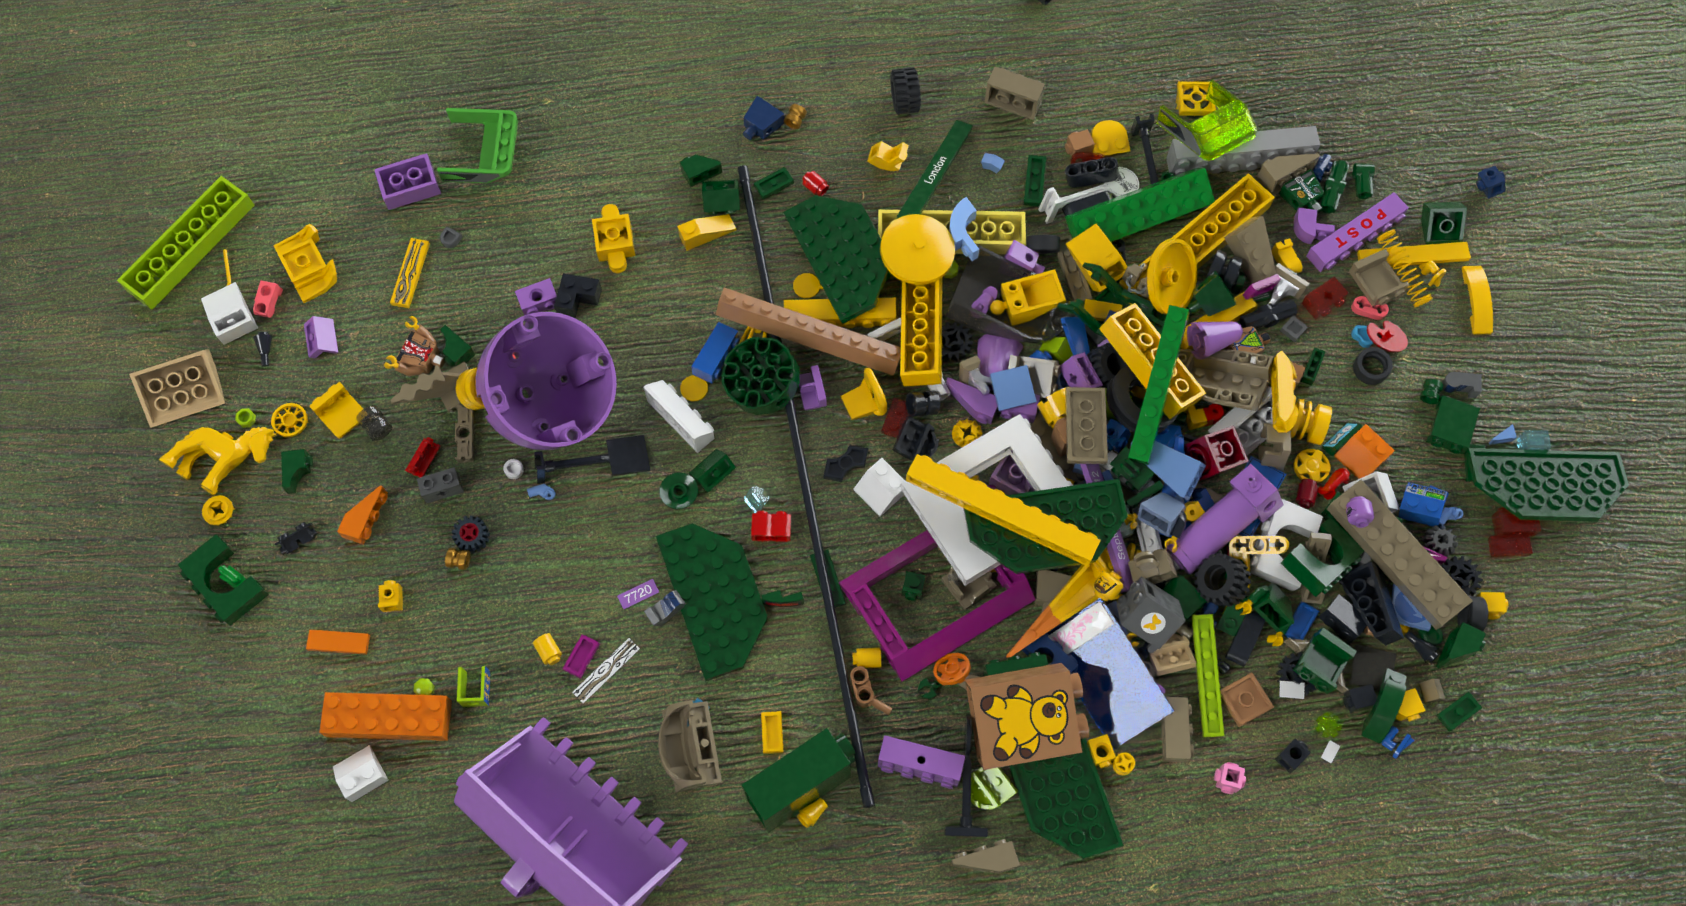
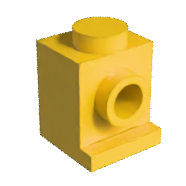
M388 580L384 582V585H379L378 608L382 612L403 610L402 587L396 581Z

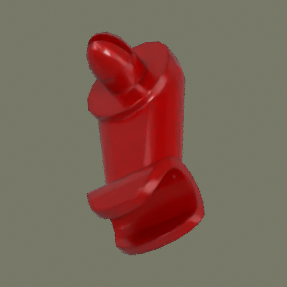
M1346 468L1337 469L1324 487L1318 488V493L1324 495L1326 500H1331L1336 494L1335 489L1340 484H1348L1350 481L1349 470Z

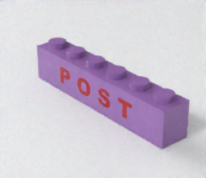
M1394 192L1311 247L1306 257L1320 272L1325 269L1330 270L1336 265L1338 260L1341 259L1343 261L1351 254L1350 252L1361 249L1366 241H1373L1378 236V233L1388 231L1395 222L1400 223L1406 217L1405 213L1409 207Z

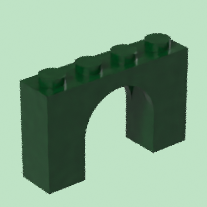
M1332 517L1328 518L1319 527L1318 533L1331 534L1332 541L1328 554L1332 559L1333 565L1319 561L1301 543L1281 562L1315 597L1321 592L1326 594L1333 587L1331 583L1336 585L1343 578L1341 573L1345 576L1353 568L1351 564L1355 567L1361 561L1362 557L1360 555L1364 552L1352 536Z
M215 534L181 561L178 566L182 570L180 572L181 576L186 581L190 580L193 583L191 588L198 595L202 594L205 599L202 600L209 609L213 608L216 611L214 616L221 623L225 621L231 626L269 594L252 576H249L230 592L214 593L210 585L212 573L234 554L224 540Z

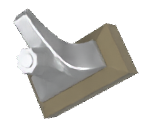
M1278 263L1275 266L1276 273L1274 275L1278 274L1281 281L1275 286L1269 303L1275 305L1288 295L1299 299L1310 283Z
M976 355L960 362L959 382L976 387L983 395H987L990 392L987 385H992L990 377L983 376L980 373V359Z

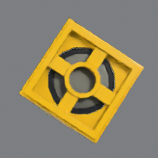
M1178 81L1176 110H1179V116H1186L1192 119L1200 118L1201 116H1215V100L1210 96L1211 93L1214 95L1213 82Z

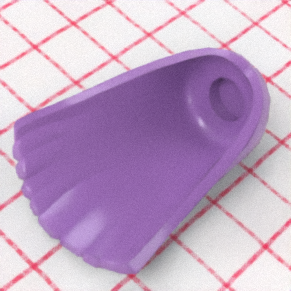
M992 332L991 334L983 335L977 344L980 373L983 376L990 377L989 374L1008 370L1010 355L1018 356L1023 345L1017 338L1004 332ZM987 385L993 391L992 385Z

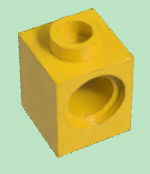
M1108 734L1088 740L1087 743L1095 766H1100V768L1111 766V762L1114 761L1116 756ZM1096 749H1104L1106 757L1098 756Z

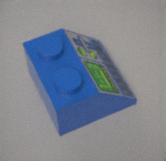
M1408 482L1398 517L1429 526H1439L1448 492Z

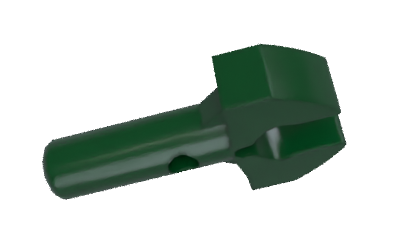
M925 678L920 682L918 691L925 687L931 688L929 693L922 695V699L932 700L936 697V689L943 685L937 680L930 682Z

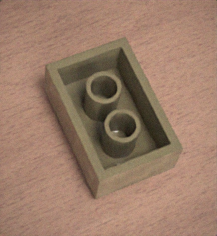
M994 67L987 82L984 103L1034 120L1042 102L1045 84L1039 80H1033L1021 74L1012 73L1004 68Z

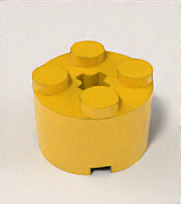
M1066 388L1060 389L1046 397L1047 402L1043 403L1041 401L1037 404L1045 421L1052 429H1054L1055 423L1059 419L1066 417Z

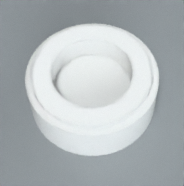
M510 459L504 464L503 469L508 478L517 479L522 476L524 467L519 460Z

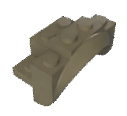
M693 700L668 706L662 711L663 722L659 731L658 748L662 765L674 781L675 792L696 790L701 786L720 784L722 780L708 702L693 703Z

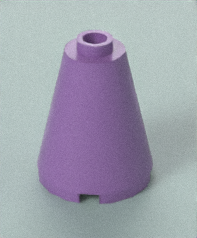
M1193 322L1187 328L1188 345L1193 346L1194 351L1191 352L1199 360L1205 359L1241 339L1243 329L1237 322Z

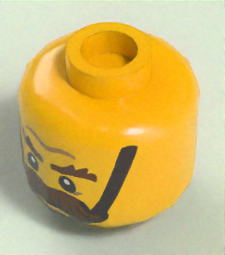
M1114 571L1110 573L1102 572L1093 585L1094 593L1104 601L1115 600L1123 589V583L1120 581L1122 577Z

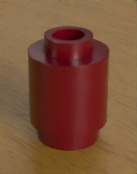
M1302 479L1298 485L1295 499L1298 506L1305 509L1315 506L1318 492L1317 482L1312 479Z

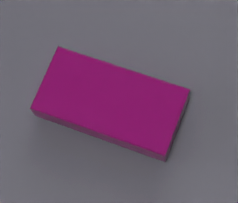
M1276 274L1253 283L1243 293V297L1249 300L1269 292L1275 288L1281 281V278Z
M582 634L562 668L563 671L581 679L600 643Z

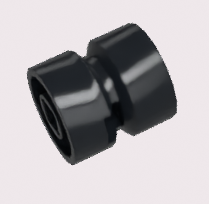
M936 391L910 392L906 396V410L910 417L923 416L924 414L925 416L937 415L939 413L940 398Z

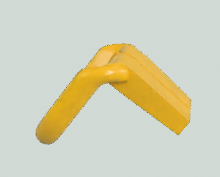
M866 368L861 386L841 396L851 420L872 414L882 416L887 412V401L884 392L872 369Z

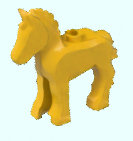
M201 427L189 432V435L185 436L184 439L176 442L175 446L160 457L159 461L173 469L177 460L184 455L176 473L189 480L192 476L191 469L195 460L202 455L208 454L216 463L201 483V487L215 496L221 480L231 470L239 466L251 452L256 462L263 463L266 460L269 444L277 434L272 429L257 427L246 431L237 440H233L234 438L226 432L221 434L212 428Z

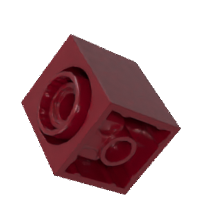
M1234 425L1207 434L1184 445L1185 455L1206 465L1198 482L1249 462Z

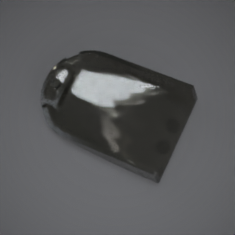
M978 245V258L973 261L970 258L968 259L945 316L973 330L1011 340L1039 344L1049 342L1057 337L1063 330L1060 319L1068 317V312L1062 311L1058 307L1031 321L1014 326L1011 325L1006 309L1002 314L995 315L991 312L990 307L986 314L971 307L987 287L992 286L996 288L997 298L995 300L1004 302L1001 296L1002 283L1036 274Z

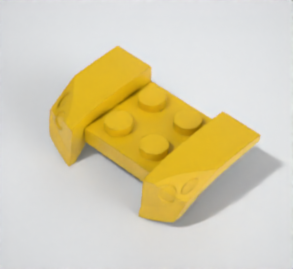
M311 224L306 225L293 236L273 245L303 303L326 293L337 282L334 260L332 259L327 265L325 264L315 245L320 240L318 230Z

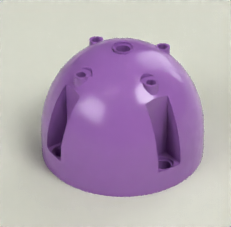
M555 312L528 314L514 320L501 329L484 349L476 372L477 397L482 398L488 413L485 418L490 425L512 443L535 450L564 448L592 435L608 417L616 395L615 367L603 341L591 328L581 321ZM598 358L603 361V366L599 365ZM522 390L528 392V398L522 395Z

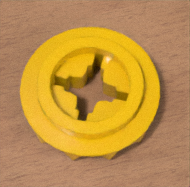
M968 418L962 421L959 420L952 430L954 442L962 448L980 438L983 434L981 425H978L975 420L971 421ZM969 428H971L970 434L972 435H967V437L964 438L963 430L967 431Z
M218 495L211 497L205 502L202 508V516L210 525L219 526L222 523H227L235 509L230 499ZM221 507L224 513L216 515L213 509H220Z

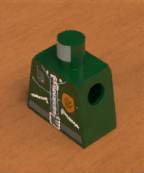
M1311 169L1283 184L1279 195L1296 211L1298 208H1309L1317 210L1318 214L1323 210L1319 202L1324 195V191Z

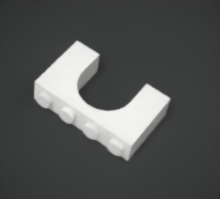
M1282 499L1284 505L1263 522L1261 527L1263 531L1261 536H1276L1280 529H1288L1309 538L1311 532L1318 533L1323 516ZM1258 539L1255 548L1261 551L1264 548V542ZM1269 543V547H1275V543ZM1255 554L1250 560L1251 574L1291 591L1301 586V583L1281 564L1284 559L1279 554Z

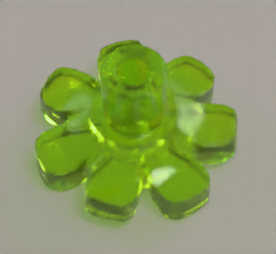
M1326 712L1323 714V717H1317L1316 722L1320 725H1317L1315 729L1317 732L1323 731L1322 737L1324 738L1329 736L1335 738L1338 736L1337 731L1342 730V725L1337 723L1339 720L1337 715L1331 718L1330 713Z

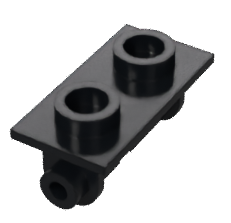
M303 522L295 527L296 531L289 535L286 532L277 538L279 541L275 545L280 544L282 546L279 548L282 555H288L300 546L296 542L298 539L303 545L315 539L318 533L314 528H309L312 523L306 524V522Z

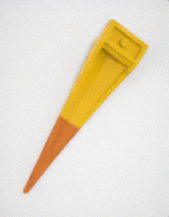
M1107 547L1096 562L1090 563L1088 567L1083 564L1079 567L1010 650L1006 658L1012 657L1036 639L1100 598L1094 593L1093 585L1102 572L1110 573L1114 571Z

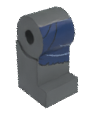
M1450 372L1442 380L1443 390L1448 393L1455 391L1467 392L1469 398H1476L1482 392L1481 374Z
M675 590L667 594L654 606L647 608L644 612L653 626H663L686 603L678 591Z

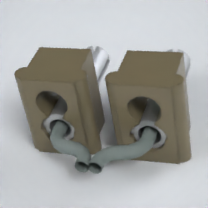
M1134 263L1131 267H1127L1122 279L1126 282L1127 290L1130 293L1135 292L1148 299L1147 277L1141 279L1137 289H1131L1138 281L1141 273L1147 268L1145 263H1142L1140 266Z

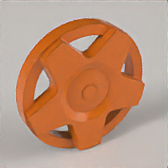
M950 653L936 662L933 673L936 680L944 686L961 684L969 675L971 664L965 655Z

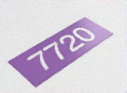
M651 579L617 597L623 609H626L659 593V590L654 580Z

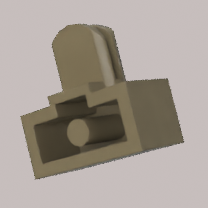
M1157 549L1152 553L1150 551L1140 552L1134 556V560L1128 562L1133 582L1138 581L1141 576L1153 584L1177 577L1172 556L1166 549Z

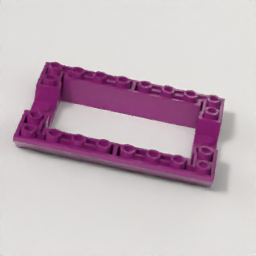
M928 530L840 581L839 585L858 615H862L880 643L881 651L901 682L1034 602L1035 597L1026 576L1023 573L1016 574L1002 564L994 568L998 573L997 579L1002 587L1007 589L1006 591L910 649L905 645L869 587L938 547Z

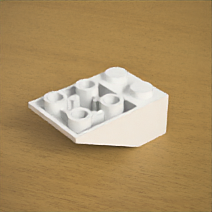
M236 282L201 298L211 327L216 337L224 345L258 329Z

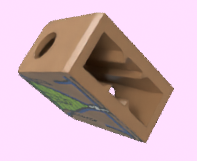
M1254 327L1242 328L1243 334L1240 340L1225 347L1226 350H1240L1262 354L1265 350L1264 345L1270 343V337L1267 332L1258 335Z

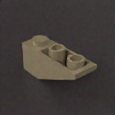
M1006 839L995 842L994 847L987 848L985 845L975 848V853L967 855L966 852L956 854L954 855L955 859L951 861L954 867L995 874L1007 872L1020 866L1012 841L1006 842Z

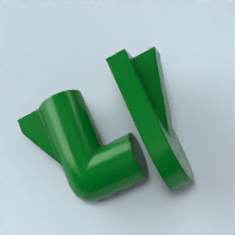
M223 565L218 568V572L221 574L219 577L233 588H236L246 580L242 574L230 565L228 567Z

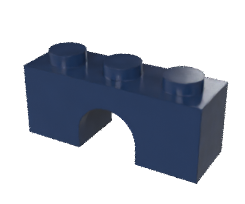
M1045 633L1021 650L1027 656L1032 653L1047 654L1053 660L1050 665L1062 663L1070 671V674L1077 673L1078 671L1077 660L1072 655H1067L1057 641L1053 642L1048 637V633Z

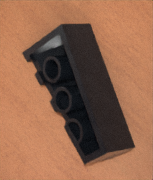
M1370 561L1350 570L1345 576L1341 574L1343 578L1339 583L1344 588L1343 590L1347 596L1350 597L1356 610L1363 617L1362 619L1374 637L1385 646L1403 639L1404 636L1382 570Z

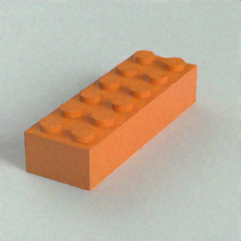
M325 692L319 733L327 738L448 741L452 700L448 696Z

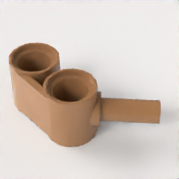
M861 666L855 667L851 671L850 680L856 703L863 708L874 706L890 715L893 708L876 699L870 684L868 671ZM859 673L865 676V679L860 682L854 679V676ZM861 693H868L870 698L867 701H863L859 698V695Z

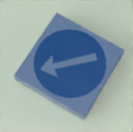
M1393 584L1391 600L1399 624L1429 631L1431 624L1399 588Z

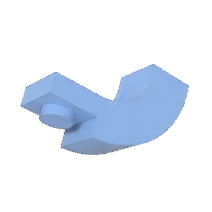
M965 197L956 205L951 214L949 232L954 240L955 251L961 248L963 254L973 261L978 258L979 248L968 235L966 227L976 219L977 210L968 198Z

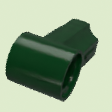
M1355 163L1353 166L1352 178L1355 179L1356 197L1359 199H1367L1373 196L1374 164Z

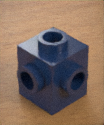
M1496 166L1486 168L1478 173L1476 185L1479 191H1483L1488 199L1506 191L1505 175L1502 171H1498Z

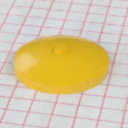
M911 214L894 220L886 228L880 244V254L885 267L893 276L909 284L924 285L941 279L949 271L955 256V244L952 235L942 223L926 215Z
M1167 239L1160 243L1155 249L1148 266L1147 289L1150 301L1158 312L1167 315L1169 305L1181 308L1188 306L1193 297V290L1197 282V264L1194 253L1188 243L1181 239Z

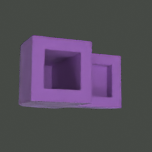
M1298 208L1294 216V232L1302 242L1311 244L1314 239L1322 241L1334 233L1335 225L1316 223L1317 210Z

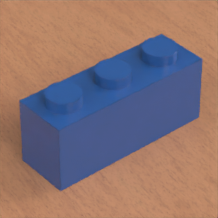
M718 322L691 366L692 375L713 384L714 380L718 379L722 373V367L727 355L740 343L738 330Z

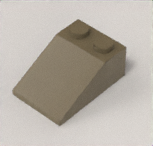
M1318 153L1277 156L1272 160L1268 159L1262 163V168L1257 174L1256 181L1274 196L1280 192L1283 184L1310 169L1313 171L1320 155Z

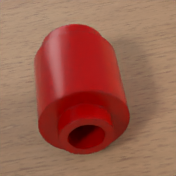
M808 171L802 178V184L814 195L823 196L829 189L827 181L815 171Z

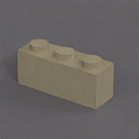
M1163 697L1160 701L1163 762H1188L1194 755V746L1190 744L1193 726L1189 724L1192 706L1188 704V698Z

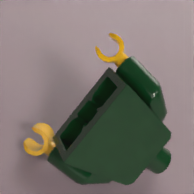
M1271 583L1268 586L1263 585L1256 588L1247 597V602L1237 604L1235 609L1243 607V612L1240 615H1245L1252 611L1251 605H1253V608L1277 632L1274 635H1269L1267 642L1273 643L1272 646H1281L1283 644L1282 635H1285L1289 627L1294 624L1290 599L1280 590V587Z

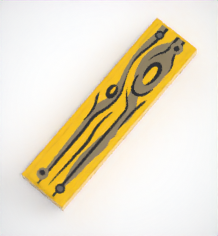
M415 238L410 239L390 301L391 305L410 308L430 246L429 241Z

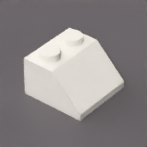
M881 458L867 470L855 486L854 491L881 516L904 496L901 491V484L905 480Z
M1374 472L1343 486L1345 492L1362 479L1392 513L1400 510L1386 473Z
M370 745L333 766L336 782L345 799L351 802L389 781Z

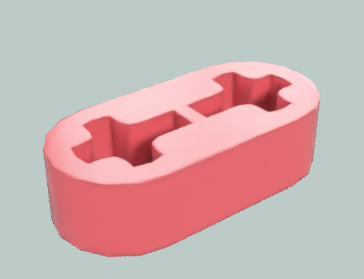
M1364 296L1355 298L1351 305V309L1355 314L1375 320H1382L1389 311L1387 304L1382 306L1379 304L1372 307ZM1359 303H1362L1363 308H1359Z

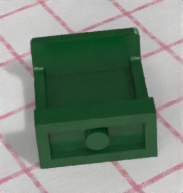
M1442 395L1439 403L1435 406L1437 411L1426 442L1437 448L1448 449L1454 454H1464L1469 449L1480 408Z
M1321 628L1313 634L1293 671L1298 673L1302 679L1315 685L1319 691L1329 694L1337 688L1336 682L1347 661L1352 659L1357 651L1325 628Z

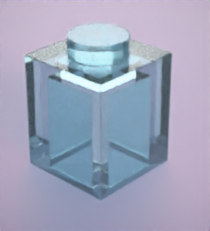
M1525 430L1517 439V447L1521 450H1550L1549 431Z

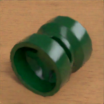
M1426 379L1423 384L1424 390L1420 394V400L1427 404H1438L1440 400L1439 393L1444 386L1443 383L1436 379Z

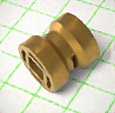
M792 104L789 108V114L784 119V123L792 129H799L802 124L801 120L807 114L806 109L800 105Z
M449 548L445 557V566L449 568L455 566L460 570H467L470 563V551L462 550L460 552L455 548Z

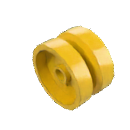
M477 367L461 373L456 381L455 388L461 404L472 410L485 408L482 398L477 397L476 394Z

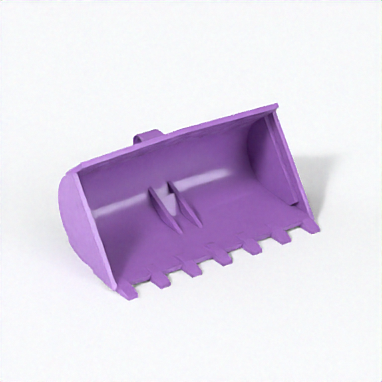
M544 717L534 727L530 725L458 777L456 785L459 788L454 799L455 805L516 862L501 881V884L516 898L531 895L542 886L564 906H641L657 885L661 886L681 862L682 858L680 856L688 845L685 840L680 838L670 849L656 836L665 824L660 818L657 817L647 828L634 817V813L641 805V802L636 797H633L625 807L611 796V793L619 782L613 777H610L602 787L591 779L588 774L596 762L590 757L579 767L565 755L573 745L570 739L564 738L555 747L542 735L551 724Z

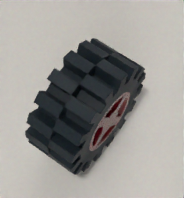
M471 515L470 518L464 516L463 521L461 519L457 520L459 524H454L455 530L452 529L451 533L453 534L452 539L461 551H470L472 554L475 553V550L480 552L481 547H486L485 542H489L488 536H490V533L483 520L481 521L479 517L475 518Z

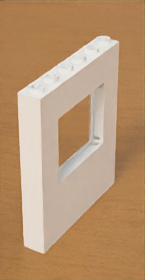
M1020 414L937 462V464L942 463L949 466L952 471L966 474L970 479L1010 455L1035 491L1073 486L1063 476L1062 468L1053 462L1050 451L1044 449L1040 437L1032 432L1029 421L1026 418L1023 419ZM907 481L901 484V491L964 586L1001 565L997 560L969 542L962 507Z

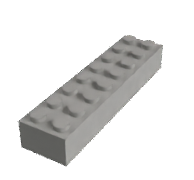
M1316 126L1218 135L1215 142L1201 148V154L1199 155L1181 140L1173 139L1166 159L1169 172L1174 175L1194 168H1206L1207 173L1212 174L1225 171L1236 172L1246 169L1251 171L1262 168L1263 162L1268 159L1272 160L1277 156L1316 154L1320 141Z

